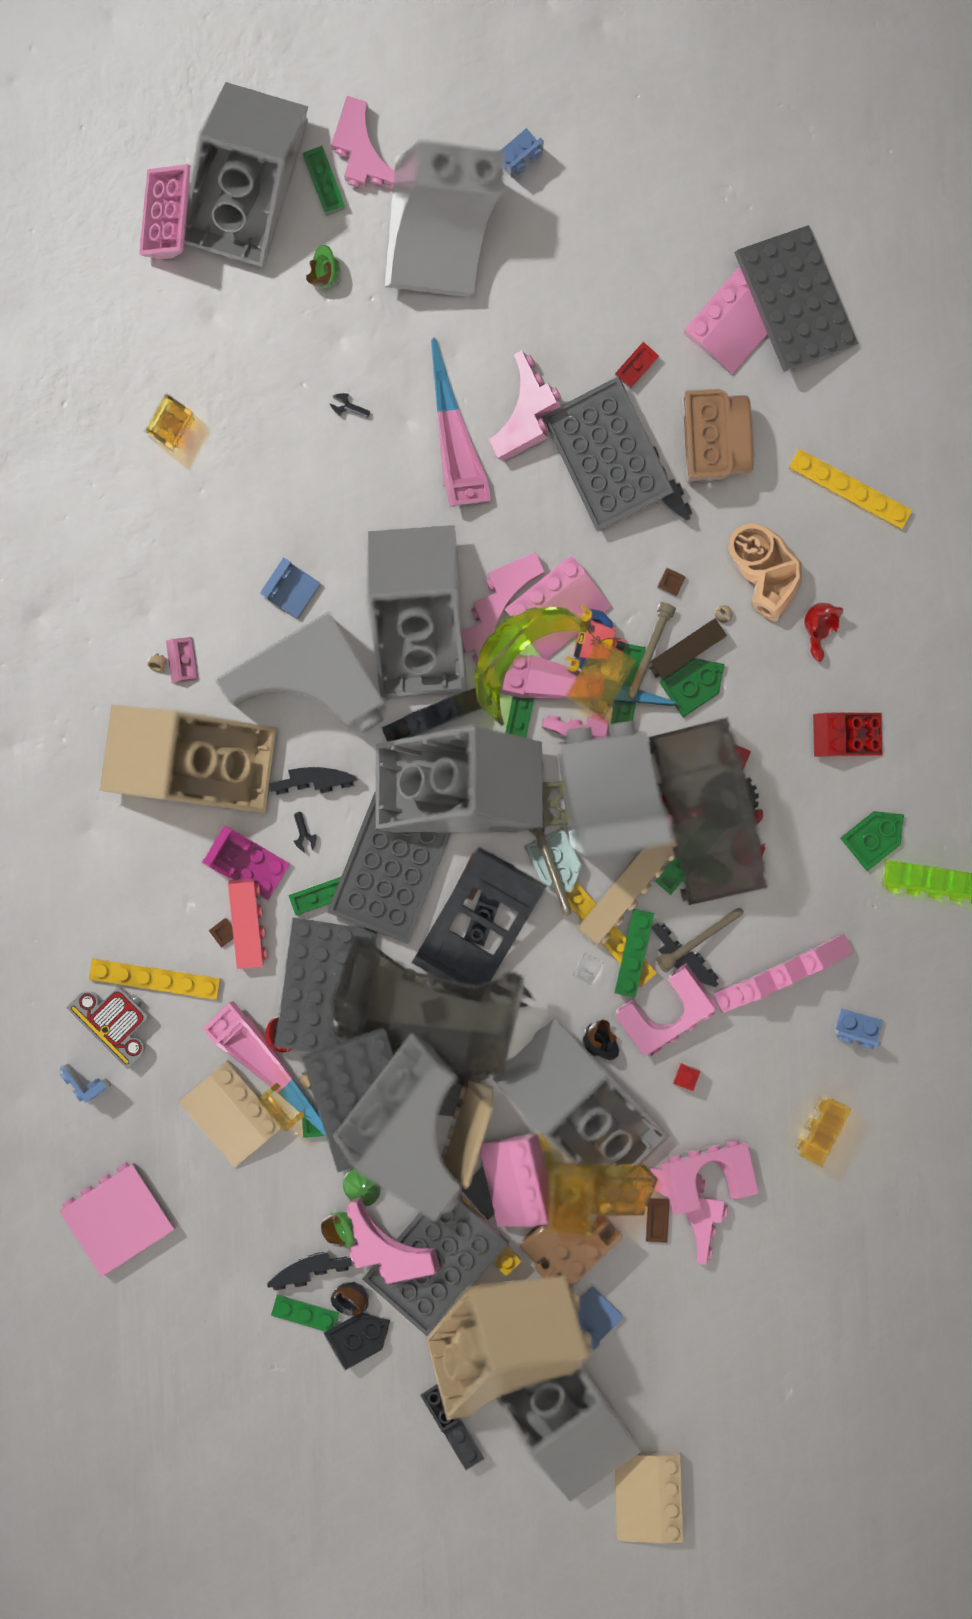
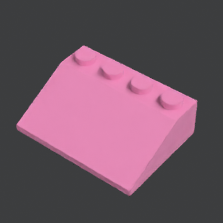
M185 164L147 169L139 255L160 260L174 258L183 252L191 165Z
M740 266L683 332L731 375L768 334Z
M571 555L506 607L504 611L539 655L547 660L578 635L581 619L577 614L581 615L584 613V610L580 608L581 605L586 606L588 609L603 611L604 613L611 608V605Z
M538 1133L483 1141L479 1151L497 1227H528L551 1222L552 1214L556 1209Z

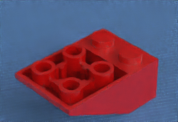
M882 713L813 714L814 757L883 756Z

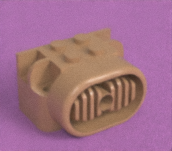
M721 389L685 391L683 395L687 483L702 480L725 479L729 474L751 473L754 465L750 398L747 395L728 396Z
M574 1192L567 1195L555 1206L556 1211L552 1214L551 1222L536 1225L520 1243V1248L534 1262L535 1269L542 1278L565 1276L569 1290L623 1238L622 1232L599 1208L592 1205L588 1206Z

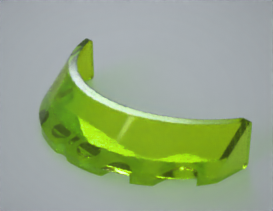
M534 607L526 609V612L515 617L511 616L502 622L483 644L474 672L477 700L480 707L499 725L503 726L504 724L500 709L501 686L504 676L516 656L529 644L543 636L561 631L585 632L587 630L584 623L568 609L563 607Z

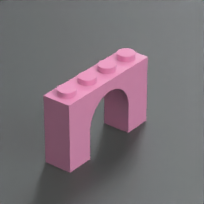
M687 963L668 976L669 983L677 992L684 1005V1012L677 1021L667 1025L654 1023L645 1015L634 998L615 1012L614 1016L644 1057L648 1054L651 1056L662 1049L661 1046L666 1042L668 1044L673 1043L679 1038L678 1034L683 1031H691L697 1026L696 1023L701 1019L705 1021L715 1014L716 1003Z
M732 1140L726 1142L727 1146L720 1148V1145H713L707 1147L705 1152L693 1150L687 1152L688 1156L681 1158V1155H674L668 1157L669 1161L662 1162L672 1214H683L701 1209L695 1184L696 1175L699 1169L710 1161L722 1168L726 1177L730 1199H740L759 1194L748 1144L739 1143V1140Z

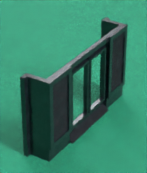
M478 847L412 963L479 1002L547 885L498 856ZM473 886L518 912L508 931L463 905ZM459 911L504 937L494 955L449 929Z

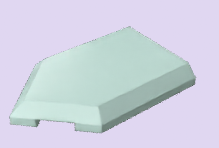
M562 827L546 835L545 838L564 891L572 893L582 865L574 848L570 846L569 838ZM537 840L525 845L524 847L542 883L554 888Z

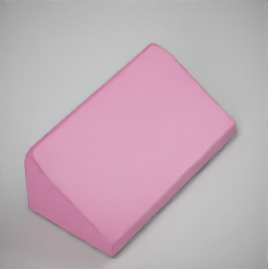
M192 637L167 640L166 647L172 683L198 680Z

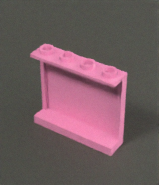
M126 1162L116 1169L118 1171L117 1174L112 1177L108 1174L98 1180L99 1186L94 1189L89 1186L80 1192L82 1197L74 1200L72 1197L62 1204L63 1209L59 1211L101 1277L176 1228L138 1173L135 1163L129 1165Z

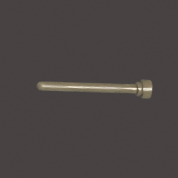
M660 602L657 609V616L659 618L628 692L629 699L636 698L666 621H669L674 616L676 608L668 603Z
M545 826L529 829V832L536 836L563 914L568 916L571 914V908L543 833Z
M735 909L673 953H664L656 958L661 970L665 973L674 968L676 960L742 916L743 909Z

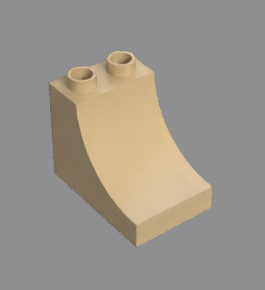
M111 705L100 791L265 813L277 728L179 711Z
M565 1276L468 1288L427 1336L426 1341L447 1420L470 1417L488 1402L518 1388L539 1381L573 1374L588 1358L591 1352L590 1338L586 1331H580L576 1317L579 1313V1299L574 1290L568 1289Z

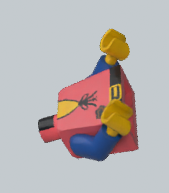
M584 605L580 606L584 613L581 615L577 614L581 619L573 651V657L576 658L566 657L565 660L571 662V665L565 667V669L574 672L578 668L601 663L604 659L609 658L611 649L623 652L626 639L614 637L616 629L613 621L603 611L588 609Z

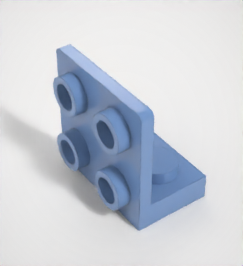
M526 128L500 150L505 152L504 170L510 177L514 173L519 175L526 168L525 164L530 160L535 161L543 154L544 140L542 138L537 140Z
M283 557L260 594L293 617L298 618L319 587L320 582Z
M841 1008L834 1033L839 1035L838 1039L853 1043L854 1039L859 1041V1045L874 1049V1045L880 1047L881 1042L877 1040L883 1020Z
M69 1064L60 1067L62 1071L60 1076L66 1084L71 1083L75 1089L73 1093L80 1102L82 1100L85 1103L91 1101L111 1086L107 1079L100 1080L98 1078L85 1087Z
M594 1287L579 1300V1313L576 1316L580 1331L588 1333L591 1348L595 1350L600 1345V1341L622 1320L623 1316Z

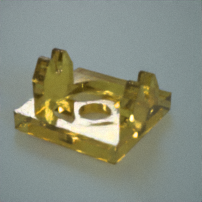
M275 1083L258 1098V1101L283 1131L287 1132L305 1114L301 1111L293 1119L288 1117L271 1097V1094L280 1087L278 1083Z

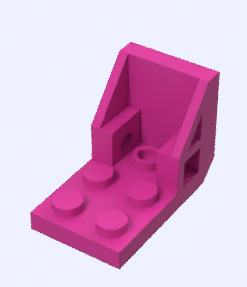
M225 825L202 861L204 865L233 880L255 878V884L260 885V896L266 900L270 899L290 865L289 862Z

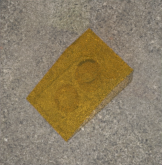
M166 393L145 432L151 440L174 451L175 447L179 449L184 440L182 435L185 429L189 430L194 423V413Z

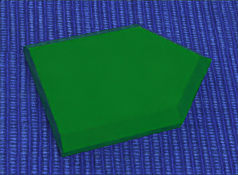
M694 658L659 683L670 700L676 702L675 707L684 718L719 694L725 664Z
M873 811L840 839L866 871H869L901 845L904 814Z

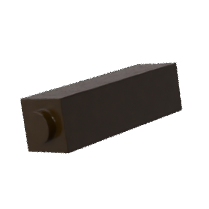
M714 618L651 660L650 664L652 666L649 669L655 678L660 677L663 680L727 637L716 618Z

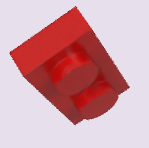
M642 342L614 375L616 377L619 376L621 381L631 389L657 360L659 355L646 343Z

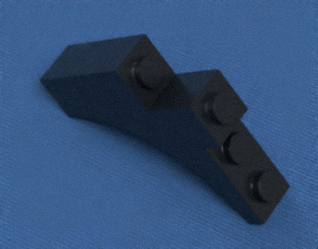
M482 685L416 710L382 727V731L387 742L415 737L486 708L491 703Z

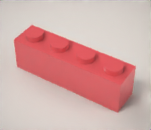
M255 878L229 880L228 891L237 969L263 967L264 960H267L266 947H262L261 939H265L264 926H260L259 918H263L262 905L257 904V897H260V885L255 884Z

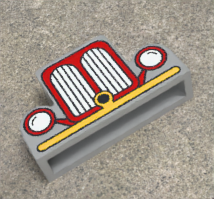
M122 987L116 988L101 1004H99L100 1000L96 993L92 991L81 993L66 1008L126 1069H129L145 1052L143 1040L139 1037H132V1034L149 1018V1014L140 1006L142 1002L134 994L130 996Z

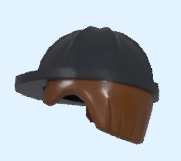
M602 1019L589 1024L583 1036L586 1050L593 1056H601L606 1060H615L619 1056V1047L616 1042L617 1036L610 1031V1023Z
M355 1281L339 1285L332 1293L330 1299L332 1306L345 1315L356 1316L366 1311L369 1306L367 1291L363 1285Z

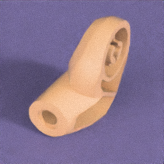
M744 524L737 528L730 536L728 545L730 556L743 577L755 584V592L752 599L754 610L762 617L777 622L795 598L801 586L802 562L788 549L784 540L772 530L758 524Z

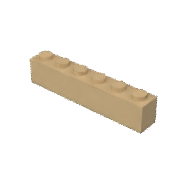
M672 839L670 844L643 847L576 930L595 946L599 943L603 945L611 936L608 933L613 926L617 928L625 919L622 916L626 910L631 911L638 903L636 900L637 896L640 893L644 895L652 886L649 882L654 876L658 878L665 870L663 865L667 860L672 862L679 853L676 849L680 845Z

